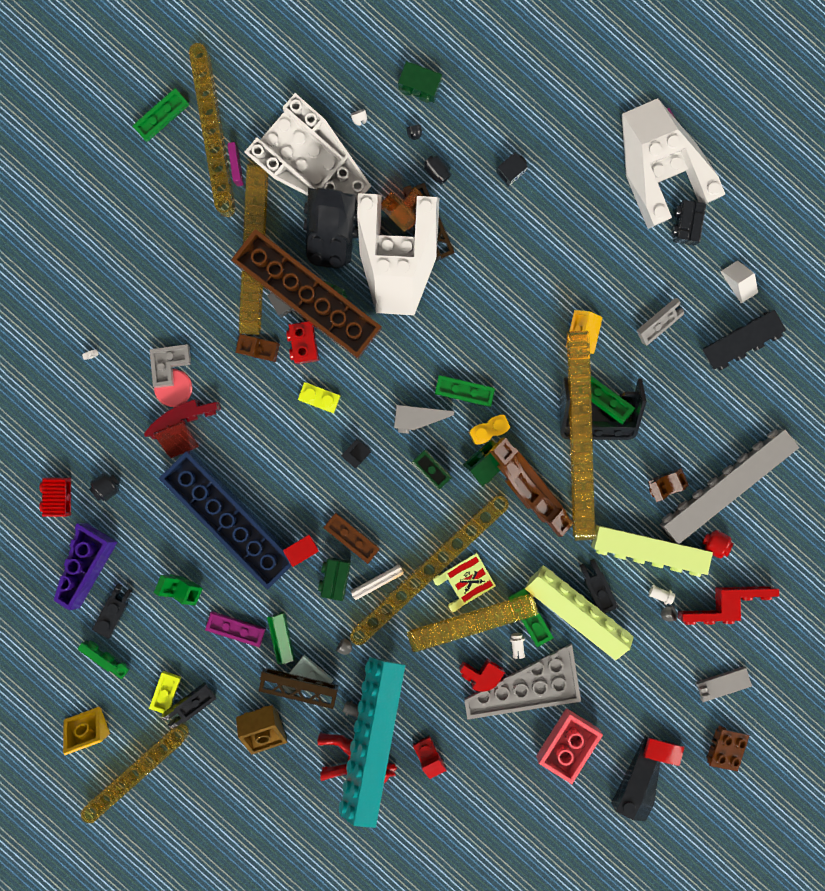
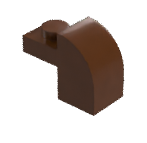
M682 468L648 481L650 494L655 498L656 502L664 500L670 494L683 491L689 486Z

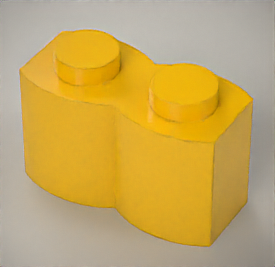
M498 415L492 417L486 423L474 426L468 433L474 444H483L493 436L506 433L510 429V425L505 415Z

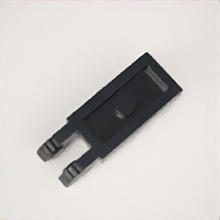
M595 559L590 560V565L596 573L591 577L587 572L586 566L584 564L579 565L595 605L604 614L618 608L603 573L600 572Z
M119 583L114 588L111 596H109L92 629L108 639L112 637L133 593V590L128 589L122 600L118 599L117 596L122 590V585Z
M204 682L174 704L173 707L167 709L161 715V718L166 721L175 714H178L179 716H176L168 724L170 729H174L181 723L188 721L216 700L217 697L206 682Z

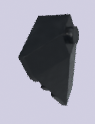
M646 735L611 802L616 812L636 821H646L654 806L660 769L659 761L643 756L648 740Z

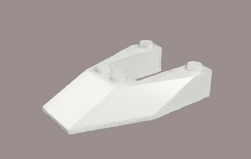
M658 98L622 114L626 177L648 229L672 218L658 185L659 182L686 171L697 200L700 203L707 204L725 195L718 175L699 146Z
M358 193L357 218L360 257L376 313L415 315L437 257L440 198L417 196L415 237L380 235L382 195Z

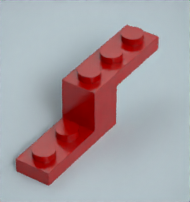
M773 586L715 587L716 610L678 611V619L686 625H695L696 622L712 625L715 624V621H722L724 624H734V621H741V600L750 601L753 600V597H760L761 600H772V597H779V589Z

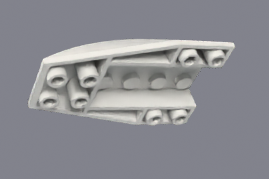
M294 93L283 106L284 113L261 139L256 138L245 151V154L275 180L307 196L308 188H325L354 194L358 203V193L365 194L371 187L370 183L327 121Z

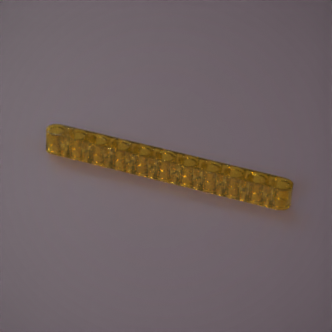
M589 331L567 332V359L571 400L569 422L573 536L575 541L594 540L595 514Z
M495 495L354 626L350 635L352 643L362 645L368 641L508 509V500L502 495ZM497 499H503L504 506L501 509L494 507V502ZM483 512H488L490 514L489 521L482 522L480 515ZM469 525H474L476 527L475 534L468 535L466 528ZM456 538L461 539L463 542L459 548L452 546V541ZM440 552H447L449 555L448 559L445 561L439 560L438 554ZM432 565L435 570L433 573L427 574L424 572V567ZM418 578L421 584L418 587H413L410 584V580ZM404 591L407 597L404 600H399L396 597L397 592ZM385 604L392 606L393 610L390 613H385L382 610ZM374 617L379 623L376 626H371L368 620ZM362 631L365 636L362 639H358L354 633Z

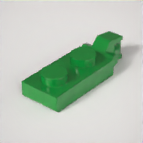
M93 641L81 643L78 647L81 653L120 679H123L130 670L124 662L117 663L114 661L115 658L110 653L100 651L98 649L99 646Z

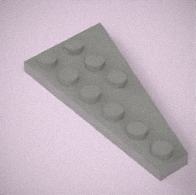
M570 643L501 679L492 690L478 691L464 698L467 720L581 702L572 644Z

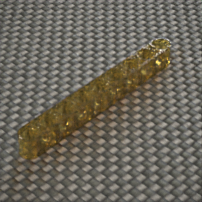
M195 43L190 46L189 56L214 205L223 217H231L235 213V202L211 59L205 46L201 43ZM204 53L202 57L196 58L197 54ZM201 72H207L204 77H199ZM204 91H210L207 96H202ZM213 109L212 114L205 115L207 110ZM211 128H217L214 134H208ZM214 147H220L217 153H212ZM217 166H223L220 172H215ZM220 185H226L224 191H218ZM224 203H229L227 210H221V206Z
M247 164L243 244L255 229L266 236L268 173L258 164ZM243 271L241 273L239 333L260 335L263 286Z

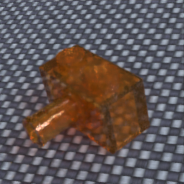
M416 187L404 200H400L390 192L381 202V210L405 232L415 224L416 215L412 212V207L417 203V196L424 195Z

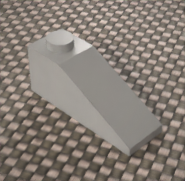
M397 405L394 428L398 429V433L409 434L410 430H416L453 416L454 411Z

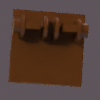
M719 726L718 729L716 728L715 739H712L716 746L710 745L708 755L706 756L709 766L738 772L750 735L729 731L723 726Z

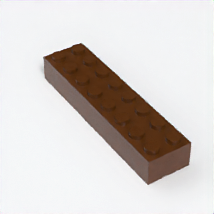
M257 229L251 233L231 259L235 266L357 360L382 330V326Z

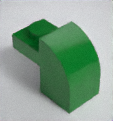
M170 574V576H160L153 593L158 596L172 597L181 604L196 606L203 588L184 577Z

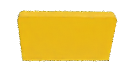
M574 310L566 348L594 354L602 317L590 311Z

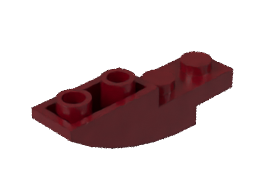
M194 399L178 405L152 423L145 431L144 436L151 437L154 440L162 438L163 434L170 432V435L180 433L182 428L187 427L185 420L192 422L198 420V416L204 414L205 417L217 415L216 411L221 410L220 403L213 402L200 406L199 400Z

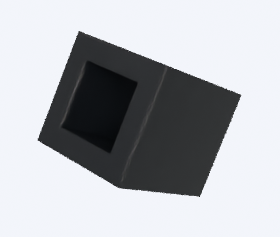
M515 152L498 166L496 173L509 187L526 172L528 168L527 161L522 155L518 156Z

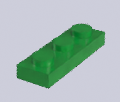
M175 88L132 127L148 142L185 110L189 103Z
M590 374L576 388V391L621 424L635 410V407Z
M439 375L435 395L491 407L495 388Z
M524 587L508 596L536 647L553 639L551 632Z

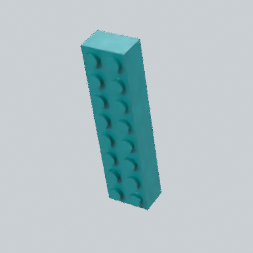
M369 657V661L365 666L366 677L361 687L362 698L358 703L359 714L354 724L355 735L350 745L351 756L347 762V777L343 783L344 793L339 804V815L353 826L376 828L405 671V665L391 660Z

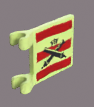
M477 553L433 578L437 586L449 580L459 599L448 604L452 612L457 611L463 605L496 586Z

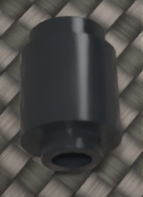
M431 155L424 162V170L436 183L438 182L442 185L451 177L450 169L438 155L435 157Z

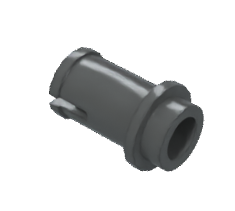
M346 701L342 712L345 715L349 714L358 718V705L354 704L353 701Z

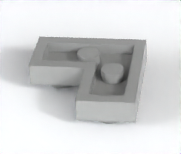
M188 344L150 349L154 388L174 386L172 367L191 365L190 347Z

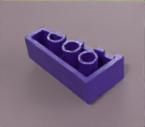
M76 523L74 529L76 532L74 539H71L69 546L71 549L64 563L63 576L60 577L53 600L68 610L81 607L118 543L88 523Z

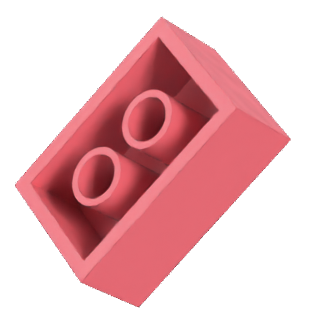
M566 708L536 755L538 763L570 784H573L603 734L598 727Z

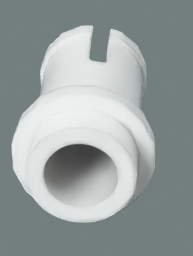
M652 585L649 591V597L661 600L666 605L672 604L675 594L671 590L666 591Z
M522 633L511 634L510 642H512L514 659L518 658V651L519 659L525 657L523 645L525 637H523Z

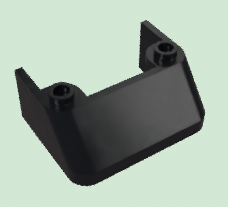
M564 378L560 396L561 437L574 440H630L635 438L638 434L647 402L642 378H638L635 392L626 391L619 395L635 407L633 413L623 424L619 423L594 403L579 402V394L569 391L568 378Z

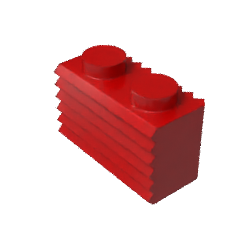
M42 478L39 486L42 493V501L39 504L42 517L71 516V478Z

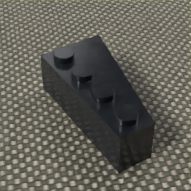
M769 310L763 313L764 316L751 320L746 326L737 328L729 333L728 336H724L701 349L712 369L720 371L728 367V362L733 359L739 361L746 357V352L752 349L755 352L765 346L764 342L770 339L773 342L783 337L782 333L786 331V328L776 311Z

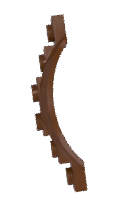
M501 438L490 450V453L498 461L497 467L506 477L504 481L527 509H532L543 523H547L557 536L563 537L574 524L566 514V510L521 453L506 438Z

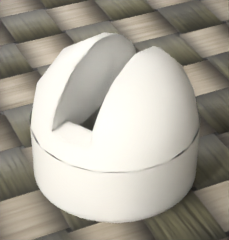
M365 109L351 114L352 120L356 125L361 126V121L363 124L366 123L367 114Z

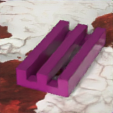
M231 142L227 146L233 182L237 186H244L239 150L235 142Z

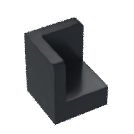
M356 439L341 456L356 469L371 453V450L359 439Z

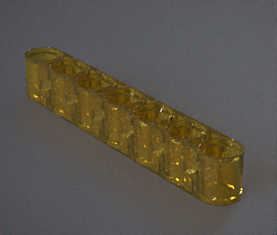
M527 594L407 632L412 651L418 652L537 615L539 612L533 594Z
M180 724L176 728L170 729L98 793L82 809V820L86 823L96 821L175 751L188 737L189 729L187 726ZM174 732L181 733L182 738H177ZM160 744L165 745L168 751L162 750ZM146 757H150L153 763L147 762ZM132 770H136L139 776H135ZM118 783H122L124 785V789L120 788L118 786ZM104 795L108 796L110 801L105 800ZM89 808H92L96 814L92 813Z

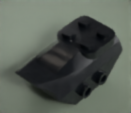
M308 188V200L304 206V214H307V219L304 220L303 230L307 231V259L313 265L341 268L351 262L354 238L358 237V227H356V222H358L356 195L325 188Z

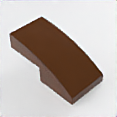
M239 334L235 353L276 362L280 344Z

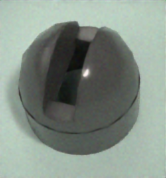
M667 606L661 611L662 619L667 622L676 621L677 613L675 607Z
M343 638L339 642L336 651L343 655L349 654L352 651L351 642Z

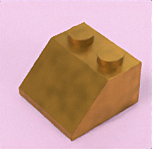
M273 705L264 706L259 710L246 712L236 717L238 738L251 755L287 743L279 714Z

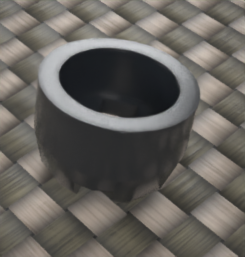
M421 125L406 128L410 139L416 140L422 136Z

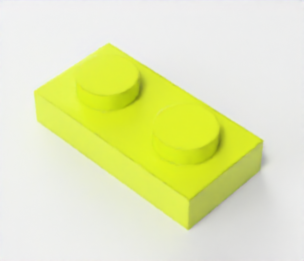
M304 382L298 400L335 413L341 396Z
M166 671L161 673L149 709L164 713L172 706L181 680L180 676Z

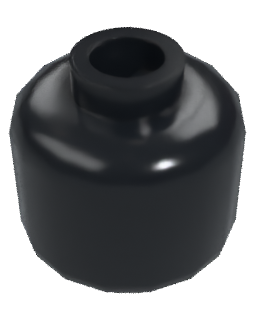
M102 473L91 481V488L89 490L98 501H107L119 492L117 485L120 483L113 474L109 476L106 473Z

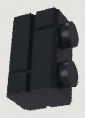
M683 200L676 206L674 217H677V221L671 230V236H674L673 242L693 246L700 243L706 203Z

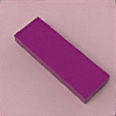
M211 611L205 631L259 648L266 630L264 627Z

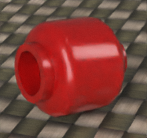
M714 530L711 535L707 533L702 544H705V551L713 552L712 555L719 559L724 556L728 557L734 544L731 542L729 535L718 530Z

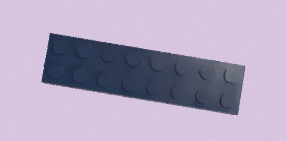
M186 451L158 478L267 590L292 566L283 552L286 547L192 451Z

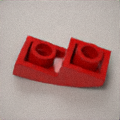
M648 737L643 756L659 762L680 766L684 746Z

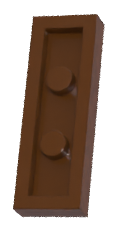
M337 513L324 526L325 530L367 564L380 550L377 545Z

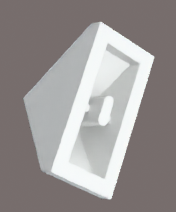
M739 261L720 271L740 303L758 293L755 273Z

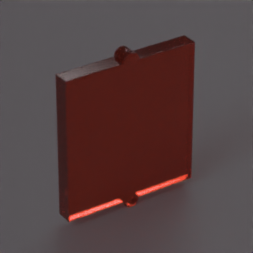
M183 421L171 426L167 425L166 428L154 432L155 438L170 458L199 447V444Z

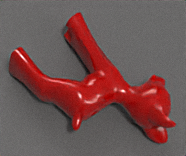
M320 732L317 739L318 746H339L348 755V761L350 760L352 739H347L344 735ZM392 763L387 764L384 784L388 781L389 777L396 776L394 773L397 769L396 765ZM347 764L322 767L320 773L321 781L347 775Z

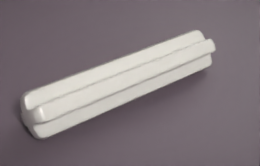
M397 565L353 589L351 594L357 600L403 575L404 571L400 565Z

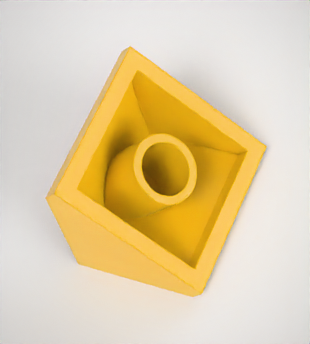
M100 707L64 719V755L100 743L110 734Z

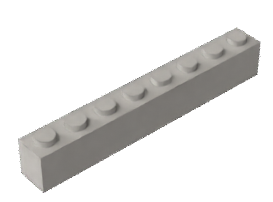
M774 429L768 433L766 440L757 442L752 446L753 450L751 452L742 454L737 458L738 462L736 464L727 466L723 469L721 476L712 478L707 483L708 486L706 488L697 490L692 495L693 498L691 500L682 502L677 507L678 510L673 514H667L659 525L674 543L680 544L800 447L785 429Z

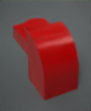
M488 658L480 671L464 661L459 667L462 673L461 676L468 681L473 680L471 683L472 689L480 692L495 688L505 674L502 667Z

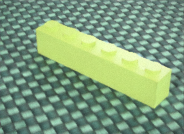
M599 525L595 527L591 545L593 549H596L595 553L607 555L608 552L614 553V557L626 560L627 556L633 558V561L644 564L645 561L652 562V566L663 568L666 565L671 567L670 570L681 573L682 569L688 570L690 575L701 577V574L708 575L713 552Z
M543 565L530 577L525 588L529 593L615 661L630 650L634 636L618 625L612 618L604 614L597 606H594L585 599L583 595L570 587L568 583L561 580L551 570Z

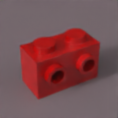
M309 322L290 324L289 330H286L288 342L291 341L292 349H289L290 359L294 360L295 364L319 361L314 326Z

